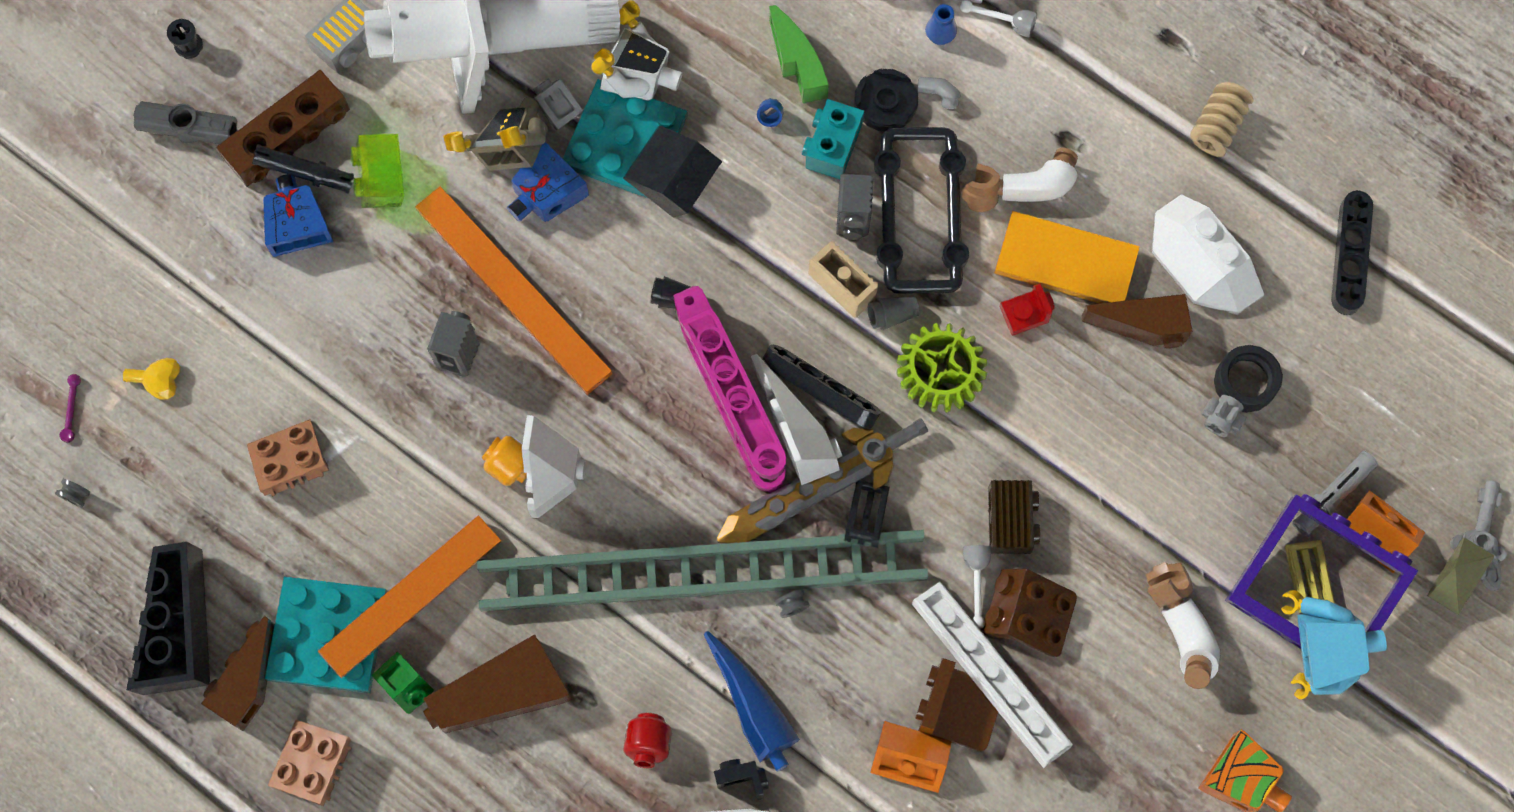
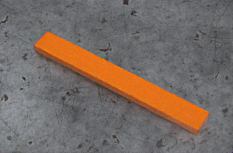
M441 186L415 206L418 213L587 396L612 375V370Z

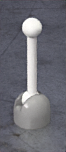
M964 0L960 4V9L964 13L972 11L1011 22L1012 28L1016 33L1029 38L1032 35L1037 19V12L1021 10L1011 16L972 5L969 0Z
M964 546L963 557L965 564L974 571L975 617L972 621L980 630L985 626V620L982 617L981 570L990 563L991 546Z

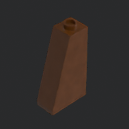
M534 634L425 697L424 701L428 708L423 710L433 729L439 726L447 734L564 704L572 700Z

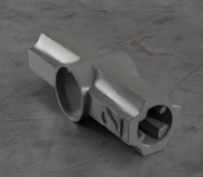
M140 101L136 105L133 114L134 128L137 131L177 137L184 143L202 141L221 144L237 132L238 121L236 117L194 110L188 104L168 106ZM192 120L188 126L180 127L184 121Z

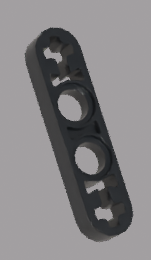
M1360 190L1348 193L1339 208L1331 302L1333 308L1343 315L1356 313L1364 304L1366 297L1373 200L1366 192ZM1353 201L1358 202V207L1362 208L1357 215V221H1351L1355 213V208L1351 206ZM1355 230L1359 232L1362 236V243L1357 245L1349 243L1345 237L1346 231ZM1351 260L1357 263L1359 274H1347L1343 269V262ZM1348 284H1354L1350 288V298L1355 299L1351 305L1346 304L1345 298H1341L1346 293Z
M769 345L762 358L773 372L862 427L872 428L881 413L879 408L781 346Z

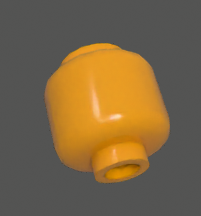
M505 436L502 439L496 437L481 457L485 461L483 466L485 472L505 486L512 485L516 480L522 484L527 478V473H524L522 444L512 436Z

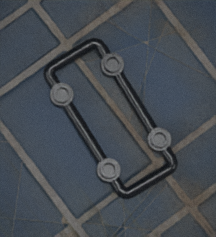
M897 127L889 128L881 136L880 152L875 157L874 170L881 177L883 243L877 249L876 260L877 264L883 269L885 286L893 293H953L962 285L963 267L968 262L969 249L962 242L959 176L964 171L966 158L958 150L957 135L949 128ZM893 141H945V152L940 157L939 169L946 176L949 243L943 249L942 261L949 268L950 280H897V268L902 263L903 250L896 243L894 176L899 172L901 160L899 155L893 151Z

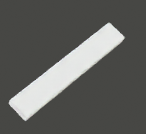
M938 582L913 600L912 605L1043 768L1072 747L1071 741L941 582Z

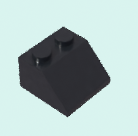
M658 126L623 179L674 218L689 213L722 161L698 141L663 126Z

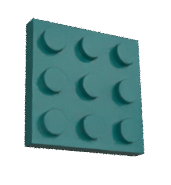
M597 79L562 159L576 173L646 197L624 180L623 177L656 128L663 126L680 134L688 112L685 109L656 99L623 98L617 93L601 90L602 80Z
M284 577L265 679L272 682L371 693L373 682L371 675L375 671L378 648L342 679L321 657L318 651L388 592L387 589Z

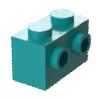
M827 99L824 109L818 108L812 124V127L816 128L813 138L807 137L803 146L802 155L806 156L805 168L840 180V175L845 174L862 128L864 110Z

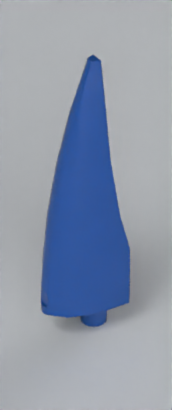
M706 631L703 635L727 683L747 741L760 763L770 759L776 771H781L789 765L782 751L800 740L798 735L769 693L750 670L715 636Z

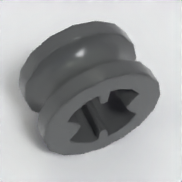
M63 478L61 481L63 487L60 490H56L55 495L83 508L85 504L83 498L89 496L91 492Z
M803 589L785 594L775 601L776 606L782 608V612H780L781 618L798 614L810 606L808 601L803 600V595H805Z

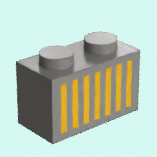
M343 0L305 35L311 51L337 74L342 69L350 67L356 61L358 54L367 47L364 11L370 9L360 0Z

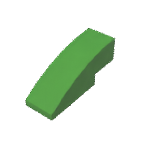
M776 5L769 6V23L783 77L796 75L802 103L827 99L829 84L813 46L788 15Z

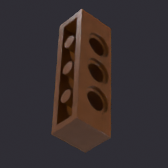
M320 69L216 148L227 165L244 185L248 187L252 183L263 180L267 176L268 171L271 170L258 165H252L253 152L257 144L293 155L305 143L309 144L316 140L320 132L329 125L340 122L350 108L343 94ZM310 108H318L313 114H305ZM292 127L288 133L279 134L283 128Z

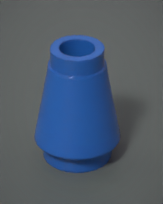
M946 4L939 5L935 9L925 27L927 37L937 45H945L951 42L957 34L954 11L951 6Z

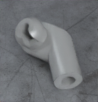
M918 78V93L940 95L943 108L956 109L958 107V98H961L960 91L949 81L943 78Z

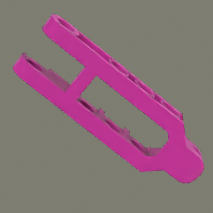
M692 286L674 294L681 331L689 352L754 485L763 492L778 490L785 482V451L719 317L711 308L703 290L699 286ZM760 477L766 478V479H770V480H771V479H776V480L769 483V482H764Z

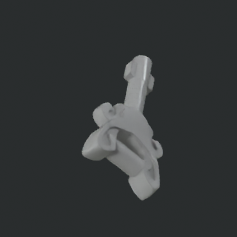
M1486 481L1485 488L1479 490L1477 502L1481 503L1475 530H1469L1463 535L1458 534L1450 541L1451 548L1455 550L1461 539L1465 537L1494 555V558L1481 577L1482 583L1490 591H1496L1500 588L1501 568L1499 563L1506 558L1507 554L1503 547L1497 546L1498 540L1489 533L1495 507H1500L1502 494L1498 493L1500 484L1495 481Z

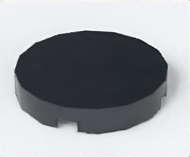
M881 68L860 80L855 90L854 107L864 110L863 122L868 127L877 131L904 127L913 119L917 111L918 91L906 74L895 69Z

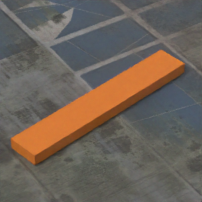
M478 515L324 645L318 653L342 679L473 567L477 561H480L494 549L501 540Z

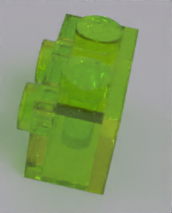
M398 134L358 135L356 147H351V164L358 167V177L354 178L355 197H361L362 208L401 207L405 195Z

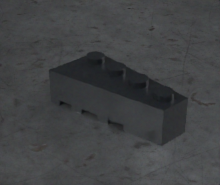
M188 542L155 546L152 549L145 592L147 593L145 609L140 613L139 625H141L138 646H134L132 660L135 663L132 678H128L126 689L140 695L203 687L210 684L203 551Z

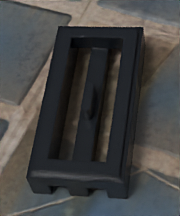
M856 482L844 541L851 542V538L857 539V544L864 545L866 541L872 543L871 547L878 548L890 487L883 485L874 490L873 483ZM861 490H866L868 494L860 530H856L853 528ZM880 493L881 499L874 533L867 532L874 494Z

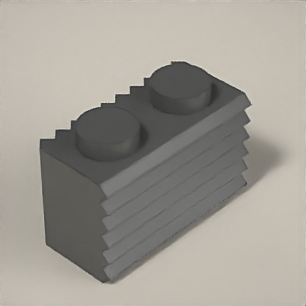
M840 175L836 234L843 236L845 239L859 240L869 234L874 178L871 175Z
M451 311V314L441 312L427 347L437 369L462 377L469 375L467 372L471 369L469 365L473 363L474 353L478 351L476 347L480 345L474 332L475 328L472 326L471 318L468 315L458 311Z

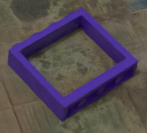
M1303 494L1301 497L1294 495L1290 498L1225 601L1301 649L1299 628L1245 594L1299 511L1400 574L1366 627L1365 632L1381 630L1418 570L1410 566L1413 562L1410 558L1395 550L1392 554L1380 547L1382 541L1365 531L1361 535L1349 528L1352 524L1349 520L1334 512L1331 516L1319 509L1321 506L1320 502L1306 494Z

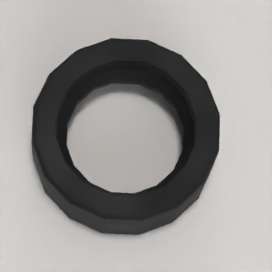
M1244 345L1234 348L1225 355L1215 371L1214 385L1219 397L1221 395H1228L1235 398L1243 405L1244 409L1242 412L1248 413L1259 411L1270 404L1281 388L1283 374L1280 363L1272 353L1262 347ZM1245 360L1260 366L1268 379L1264 392L1255 397H1248L1235 391L1228 379L1229 371L1234 364Z

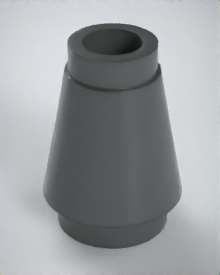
M915 297L876 298L874 302L868 304V317L874 329L886 330L919 316V304Z

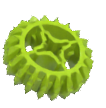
M935 323L931 333L925 326L921 327L920 336L912 333L909 336L910 344H902L901 351L903 354L898 355L897 363L902 367L897 369L896 374L898 377L904 378L900 383L901 389L912 388L907 396L909 400L919 396L918 406L923 408L926 402L932 403V412L937 411L939 404H943V409L946 413L950 412L952 403L958 409H962L964 407V399L969 402L974 401V392H981L983 384L980 381L985 380L987 377V372L982 369L986 367L987 359L979 357L983 354V347H972L976 341L975 336H970L967 339L963 338L965 334L964 327L960 328L958 333L952 332L953 325L951 323L947 324L945 331H941L940 325ZM933 346H946L940 352H934L929 349L924 351ZM956 352H959L965 359L969 374L962 371L963 367L959 366L954 360ZM947 357H949L947 369L944 372H940L937 378H935L937 365L939 367L940 363L944 364ZM915 361L922 364L921 368L928 372L929 380L927 384L919 378L915 369ZM943 383H950L955 386L958 383L960 385L950 390L937 389Z

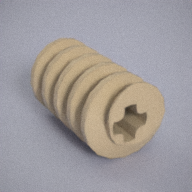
M1223 82L1217 84L1213 94L1207 101V105L1204 106L1201 112L1202 115L1197 119L1196 126L1193 127L1190 133L1194 144L1212 156H1225L1227 152L1225 147L1231 145L1233 141L1231 136L1236 135L1238 131L1237 126L1241 125L1244 120L1242 115H1246L1249 111L1247 104L1254 102L1252 94L1243 86L1235 83Z

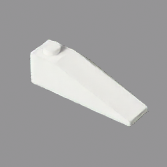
M758 354L752 355L751 359L755 372L801 485L839 471L837 459L842 457V453L836 439L829 440L823 426Z
M527 415L522 444L524 473H527L526 492L533 493V498H528L527 507L531 518H539L577 489L578 479H584L586 460L581 459L578 447L535 416Z

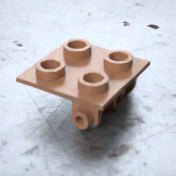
M311 419L247 444L259 490L264 496L271 494L273 497L277 493L289 489L287 483H289L291 489L295 488L293 480L296 479L299 480L301 485L305 484L303 476L310 481L317 477H323L324 472L329 471L327 462L322 457Z
M295 720L268 786L324 807L326 800L330 801L331 799L330 795L335 785L332 783V780L338 781L340 778L335 776L336 770L342 771L344 768L339 763H344L348 751L352 749L349 746L351 742L350 737Z

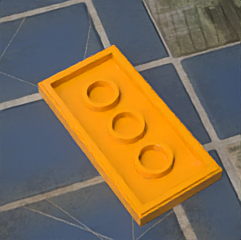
M1012 211L994 274L1032 285L1041 284L1043 288L1096 303L1125 301L1140 246Z

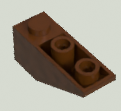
M266 616L260 622H254L248 629L245 636L246 642L240 650L233 651L225 662V671L218 680L214 679L207 686L203 694L205 699L201 703L241 731L245 730L265 700L267 687L265 674L275 623Z

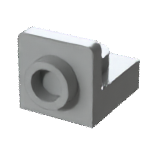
M548 78L533 89L536 95L532 98L539 103L540 110L555 130L564 126L583 111L561 79L551 82Z

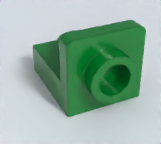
M398 651L371 675L407 714L412 713L417 707L425 702L424 698L434 691Z

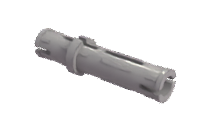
M1362 451L1321 494L1316 493L1312 497L1321 503L1319 509L1330 516L1333 512L1336 513L1335 508L1378 467V462L1371 454ZM1303 513L1292 521L1295 529L1305 537H1309L1320 525Z

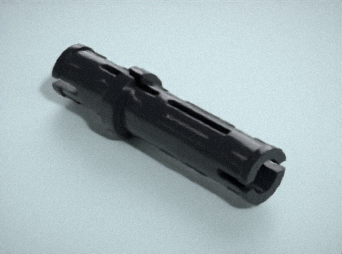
M257 144L252 160V165H258L313 182L312 186L319 187L324 185L347 194L350 192L351 181L354 179V173L328 167L326 162L319 161V163H315L263 147L260 144Z

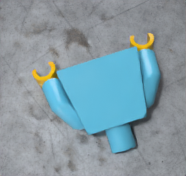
M1290 590L1282 595L1283 597L1293 599L1295 602L1294 607L1283 606L1281 608L1283 613L1293 614L1298 610H1301L1303 613L1297 615L1304 673L1296 674L1290 682L1291 684H1302L1305 688L1296 690L1294 696L1297 699L1306 698L1310 692L1314 695L1342 694L1357 682L1361 675L1369 672L1368 653L1387 650V642L1383 630L1365 632L1364 623L1354 616L1351 610L1327 600L1311 597L1303 598L1302 594L1295 590Z

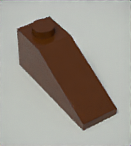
M1186 294L1086 305L1082 313V322L1152 346L1164 345V348L1168 349L1184 345V342H1187L1193 332Z

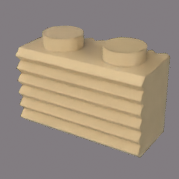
M830 241L809 261L808 274L854 318H857L868 307L869 303L875 301L878 282H873V278H869L868 273H863V268H859V264H854V259H849V255H844V250H840V246H835V241Z

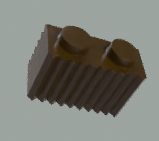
M991 480L988 486L989 546H991V554H1031L1034 545H1039L1040 525L1033 524V511L1039 510V492L1032 490L1031 480Z

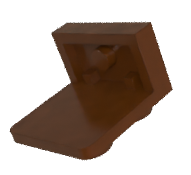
M1001 569L995 583V592L991 606L985 616V626L982 633L992 639H1014L1048 656L1058 657L1062 653L1077 601V595L1074 591L1029 569Z
M942 658L938 667L932 665L926 685L932 688L928 700L921 699L915 719L921 720L918 731L979 752L985 751L992 735L998 711L968 673L954 669L956 662Z

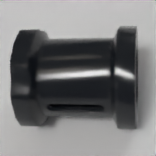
M177 19L168 26L167 37L174 45L176 53L185 59L197 57L203 49V41L200 35L196 34V28L193 23L187 19Z

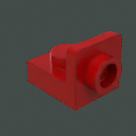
M1041 284L1034 285L1031 292L1001 302L999 306L1012 336L1049 323L1053 314L1052 310L1055 309L1051 294L1048 291L1044 292Z

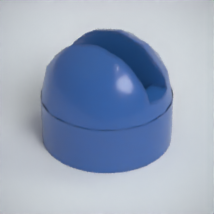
M765 99L757 110L758 121L766 127H775L780 124L784 114L782 104L777 99ZM769 108H773V109L766 115V113H765L764 111L768 110Z

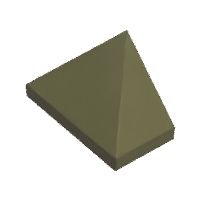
M1463 537L1427 596L1459 615L1494 558V555Z

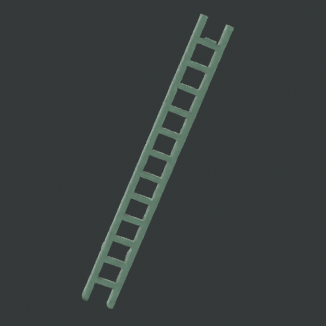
M924 530L881 533L878 545H885L887 571L862 573L860 546H871L872 543L865 541L864 545L857 544V539L852 538L851 542L844 541L845 534L826 537L477 561L479 573L509 571V577H506V591L510 598L479 600V610L484 612L924 581L928 579V568L897 570L894 544L923 542L925 538ZM851 547L853 573L828 575L826 549ZM817 549L819 576L794 578L792 551ZM783 552L785 578L760 580L758 553ZM749 554L751 581L725 583L723 556ZM715 556L717 583L691 585L689 558ZM681 559L682 586L657 587L655 561ZM646 561L648 588L622 590L621 563ZM612 564L613 590L588 592L587 565ZM577 566L579 593L554 595L552 568ZM543 568L544 595L519 597L518 570Z

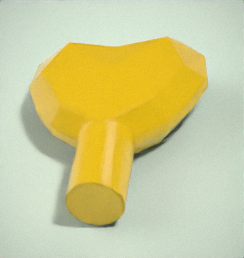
M163 358L151 363L145 370L125 368L123 371V381L143 383L146 391L159 400H169L176 393L177 386L174 380L179 375L181 366L175 359Z

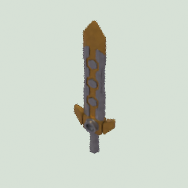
M919 418L913 424L886 439L882 434L874 433L873 429L851 428L841 435L842 438L854 445L841 452L842 457L837 459L839 471L801 485L799 478L778 490L766 494L728 516L717 537L718 542H750L826 497H831L867 477L872 472H874V490L887 484L894 468L892 450L919 435L922 436L929 432L926 424Z

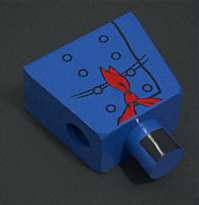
M545 142L541 145L534 165L528 168H520L511 181L513 189L519 197L508 205L507 209L519 222L532 211L542 221L548 222L589 196L587 183Z
M287 174L279 176L276 179L278 192L268 194L263 198L265 245L271 255L276 257L334 242L310 186L297 187L294 176Z

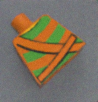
M1242 729L1233 734L1198 787L1202 792L1244 812H1258L1263 803L1277 812H1283L1292 799L1291 795L1276 786L1284 772L1282 766Z

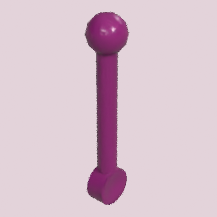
M71 374L67 379L70 389L65 428L59 434L60 439L66 443L72 442L75 438L71 428L76 389L81 383V378L77 374Z

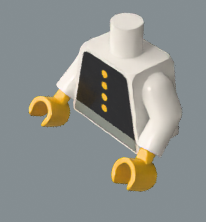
M629 0L619 10L620 24H628L629 28L623 29L612 52L602 48L594 55L595 61L592 63V70L596 74H603L600 89L617 93L623 98L636 97L645 100L653 99L659 85L676 91L682 78V72L667 67L670 51L668 48L658 44L649 35L641 21L637 22L635 18L639 16L640 8L636 2Z

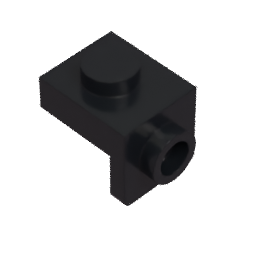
M733 759L720 763V769L714 771L718 789L752 780L757 800L764 799L763 790L769 789L765 769H757L755 761L741 764L740 759Z

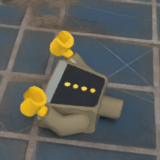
M525 97L519 107L503 108L496 111L480 134L463 137L461 131L447 133L443 137L447 151L459 153L466 150L472 151L488 170L528 168L534 165L541 145L546 141L548 129L547 125L537 115L541 108L539 103L533 98Z

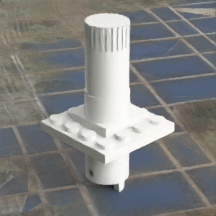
M384 0L383 9L364 11V27L370 58L389 57L391 63L451 58L461 113L470 114L475 113L477 101L482 99L481 86H485L484 71L489 70L488 55L516 53L532 49L614 43L618 41L620 35V14L618 0Z

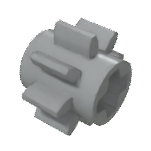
M1221 395L1219 400L1212 397L1201 414L1207 418L1204 423L1205 427L1221 437H1226L1229 432L1236 435L1247 418L1241 414L1244 409L1243 405L1228 395Z

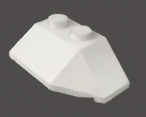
M1181 194L1155 213L1152 254L1194 304L1229 311V313L1238 315L1264 296L1251 257L1209 207Z

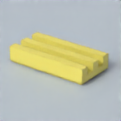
M1315 540L1287 544L1285 550L1294 590L1301 593L1303 598L1306 597L1296 552L1300 551L1309 597L1319 599L1308 549H1313L1323 598L1335 603L1322 541Z

